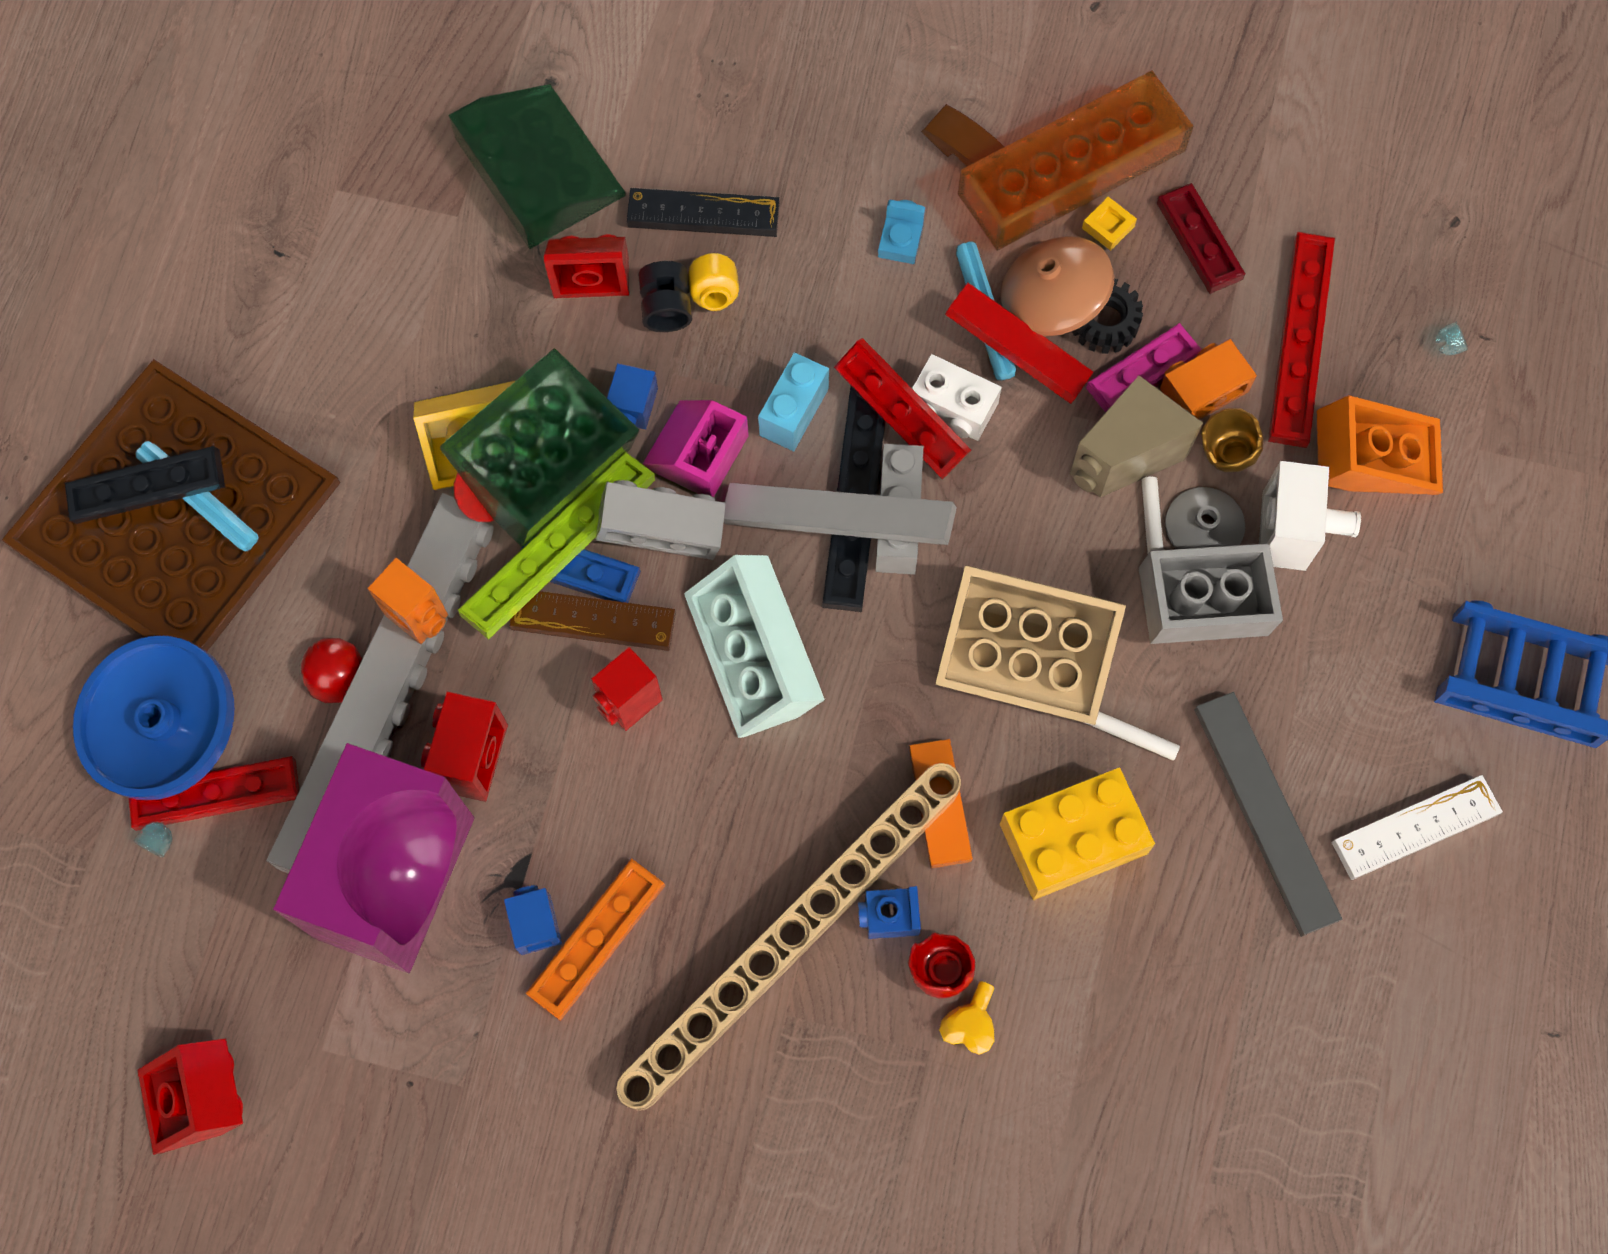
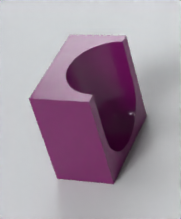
M346 743L273 910L318 941L410 974L475 817L445 777Z

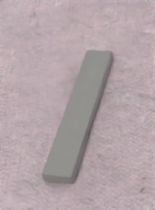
M730 483L725 499L724 523L738 526L948 545L957 507L954 502Z

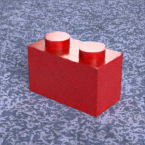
M630 647L591 678L596 691L592 697L598 704L597 710L611 726L618 722L625 731L663 700L657 676Z

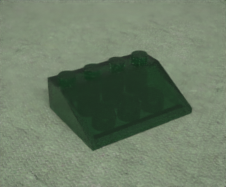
M551 84L481 97L448 115L457 142L529 249L626 196L620 183Z
M554 348L440 446V450L493 520L521 547H524L618 458L632 448L640 430Z

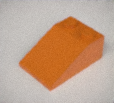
M1350 395L1317 410L1318 466L1329 467V487L1354 492L1427 495L1443 493L1440 419Z

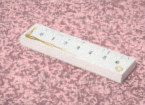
M1483 775L1335 839L1332 845L1350 879L1354 880L1496 817L1503 811Z

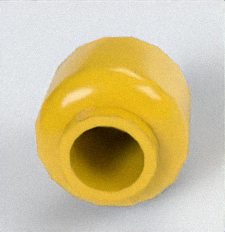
M719 253L705 254L695 259L689 266L690 295L693 302L698 306L710 311H719L728 307L738 297L739 281L734 261L728 256Z

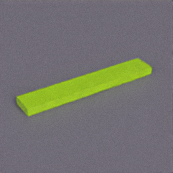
M627 452L623 453L458 609L460 616L489 640L596 538L601 496L606 483L625 480L635 483L639 488L647 489L655 481L654 473Z

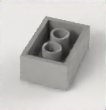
M1269 544L1150 551L1138 568L1150 644L1269 636L1283 621Z

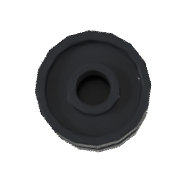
M675 261L653 262L641 268L638 277L640 294L643 298L641 301V311L644 327L655 332H673L690 325L692 310L691 300L688 296L690 290L687 268Z

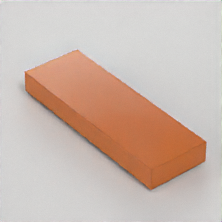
M950 739L909 745L915 781L934 764L944 763L955 768ZM937 777L929 782L930 788L936 794L944 795L952 790L950 782L945 778ZM960 790L954 802L924 832L930 868L969 863L973 860Z

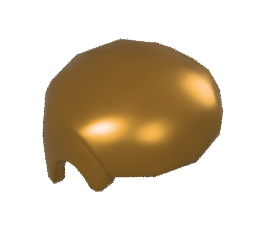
M1225 408L1211 415L1202 429L1201 436L1206 458L1211 465H1214L1220 471H1242L1256 464L1263 451V434L1258 419L1241 408Z

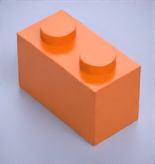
M1229 339L1220 345L1216 343L1209 344L1197 354L1196 358L1187 363L1179 361L1170 366L1164 373L1165 376L1159 391L1200 420L1248 393L1257 375L1233 341Z

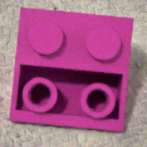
M680 400L644 460L643 465L652 472L697 494L714 497L749 436L747 416L713 400Z

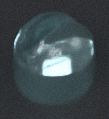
M1457 321L1445 326L1436 335L1435 343L1447 342V344L1438 349L1444 355H1457L1468 350L1467 343Z
M152 822L140 830L134 842L145 850L164 858L173 838L170 829L163 823Z

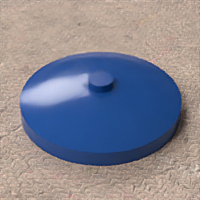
M150 636L121 646L108 655L94 669L84 684L76 704L73 720V737L75 748L83 767L104 788L136 800H158L187 790L199 782L214 767L229 741L235 711L230 681L224 669L212 655L189 641L180 638Z

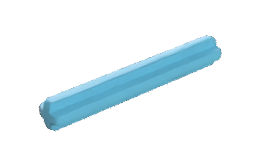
M972 241L958 245L956 255L965 283H970L994 300L977 245ZM985 343L995 378L999 381L1013 378L1016 372L1015 364Z
M150 441L142 443L141 447L136 450V458L142 463L169 457ZM210 492L182 498L239 549L249 551L258 542V534Z

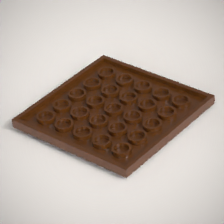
M153 359L3 537L2 541L143 638L150 636L176 637L189 641L207 652L341 482L331 472ZM146 441L157 445L169 457L214 446L220 449L225 488L209 492L258 534V542L249 551L239 549L182 498L76 524L69 520L65 483L143 464L136 458V450Z

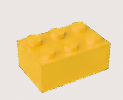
M1120 767L1005 812L1000 822V827L1032 900L1148 855L1155 845Z

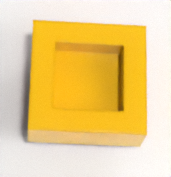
M1108 196L1083 221L1082 229L1111 251L1135 227L1137 218Z

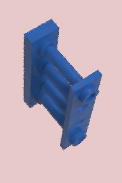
M1478 600L1465 601L1455 611L1452 621L1468 626L1457 675H1449L1437 687L1435 703L1593 748L1599 747L1608 740V720L1601 719L1597 713L1605 666L1608 665V636L1600 634L1586 635L1493 609L1494 607L1490 603ZM1484 630L1508 637L1499 683L1494 688L1478 684V681L1474 678ZM1525 642L1548 648L1539 698L1536 699L1520 696L1518 691L1515 690ZM1565 653L1589 660L1580 708L1576 711L1559 707V703L1556 702Z

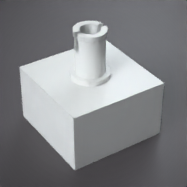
M1280 461L1263 490L1259 544L1270 545L1273 567L1306 571L1325 543V533L1347 535L1355 538L1358 536L1361 525V513L1359 511L1327 509L1329 467Z

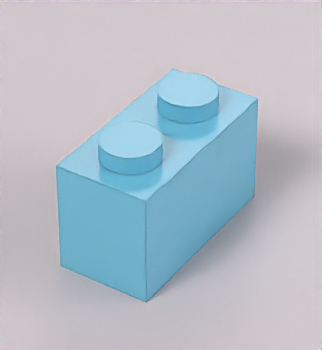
M794 352L758 416L759 435L791 451H795L829 389V368Z

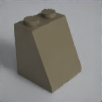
M1138 376L1079 442L1070 475L1073 476L1075 483L1086 492H1094L1101 498L1184 461L1193 447L1203 422L1141 376Z

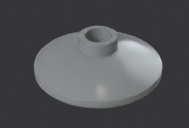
M1198 487L1189 489L1174 499L1166 514L1165 528L1167 536L1175 549L1239 546L1245 533V519L1241 508L1229 495L1214 488ZM1204 514L1214 518L1215 522L1207 524L1203 522L1201 516Z

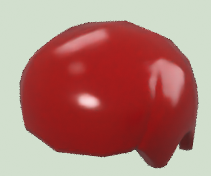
M323 638L308 647L301 661V676L312 698L324 703H341L362 662V657L356 646L341 638Z
M932 933L928 938L918 944L914 943L911 947L908 961L915 985L928 996L938 999L950 998L961 993L973 981L975 958L969 945L957 936Z

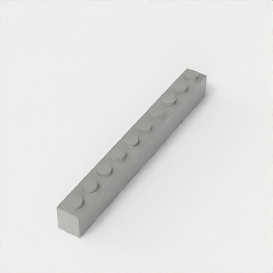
M442 493L407 567L434 587L448 613V616L445 618L447 622L448 617L453 618L459 609L461 602L459 594L464 583H469L474 577L477 569V555L481 547L485 548L489 544L494 527L492 522H477L468 518L459 509L454 497ZM385 615L383 616L266 860L275 868L286 873L290 872L346 743L386 757L390 756L393 748V741L391 739L397 726L402 727L410 712V704L408 703L414 690H419L424 684L427 676V667L425 666L431 654H436L444 639L443 628L436 636L428 637L422 644H419Z

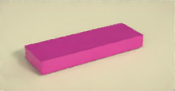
M1179 323L1089 381L1086 389L1102 409L1107 412L1138 376H1141L1156 387L1163 382L1164 373L1170 366L1179 361L1187 363L1193 360L1202 349Z

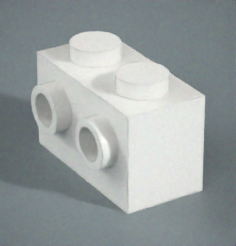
M931 354L912 389L959 437H970L978 441L999 403L1002 387Z

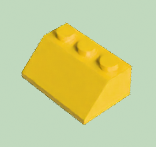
M530 378L414 402L413 418L433 490L453 486L457 472L465 463L473 459L498 453H518L525 456L535 468L549 466Z

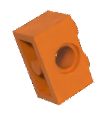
M397 558L367 588L383 614L419 644H422L428 637L436 636L445 625V618L448 616V613L434 587Z

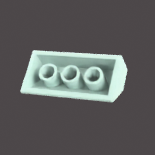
M734 555L684 593L738 738L746 737L796 719L825 700L767 555Z

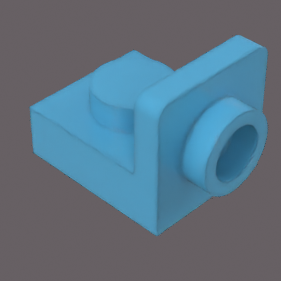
M888 200L886 220L878 249L879 258L915 265L924 227V206L917 205L910 200Z

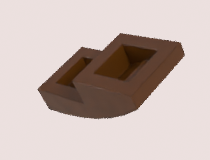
M947 104L921 131L947 157L954 154L979 179L991 169L1007 150L983 127Z

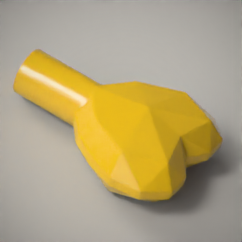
M979 981L970 1004L958 1006L942 1019L939 1032L945 1042L953 1045L964 1044L970 1052L978 1055L990 1050L994 1043V1027L986 1008L995 989L992 985Z

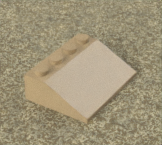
M965 565L935 685L1095 725L1126 605Z

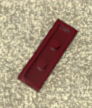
M1192 183L1158 197V207L1209 294L1244 279L1246 273Z

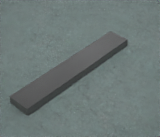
M1232 692L1196 706L1194 711L1300 936H1305L1341 921L1340 912L1235 693Z

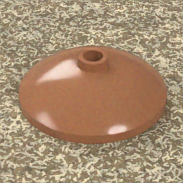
M1065 236L1040 242L1022 253L1005 274L1001 286L1002 306L1025 322L1032 331L1040 335L1056 336L1074 331L1097 316L1108 302L1114 286V270L1111 261L1100 246L1084 238Z

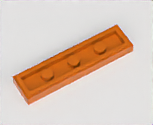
M631 858L525 994L561 1021L665 887V883Z

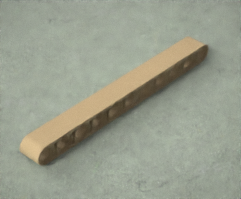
M944 763L934 764L928 768L622 1074L616 1088L620 1101L627 1107L639 1111L654 1105L954 802L961 785L960 775L957 770L951 765ZM937 777L945 778L950 782L952 790L948 794H936L930 788L929 782ZM907 806L917 807L922 812L923 819L918 824H908L901 818V810ZM879 835L887 836L892 840L894 848L887 854H878L872 849L871 840ZM852 864L857 865L863 870L865 877L858 884H848L842 879L840 874L844 867ZM820 894L830 896L835 903L834 909L828 914H817L810 905L814 897ZM795 924L804 930L805 936L802 942L797 945H788L783 942L780 934L787 925ZM757 955H768L775 962L773 970L768 975L758 976L751 971V961ZM733 984L742 988L744 992L743 1000L737 1006L727 1007L720 1002V992L727 985ZM704 1015L712 1020V1031L705 1038H694L689 1032L690 1022L696 1016ZM668 1046L677 1047L681 1052V1061L672 1070H664L658 1063L659 1053ZM634 1078H645L650 1087L648 1096L639 1102L631 1101L627 1096L628 1084Z

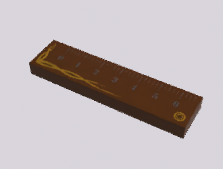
M539 591L511 618L509 626L514 631L670 651L676 611L671 608Z

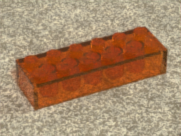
M1151 70L961 169L958 195L998 251L1185 152L1194 126Z

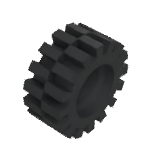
M1114 278L1113 291L1105 305L1114 308L1120 313L1121 321L1117 325L1105 326L1092 319L1087 324L1072 331L1074 336L1080 334L1078 342L1082 346L1087 341L1090 342V351L1095 352L1096 347L1101 346V354H1108L1110 347H1113L1116 353L1121 351L1123 344L1128 347L1132 343L1133 338L1136 337L1143 317L1142 301L1137 302L1139 294L1136 290L1130 294L1128 293L1130 285L1126 282L1120 288L1116 286L1118 279Z

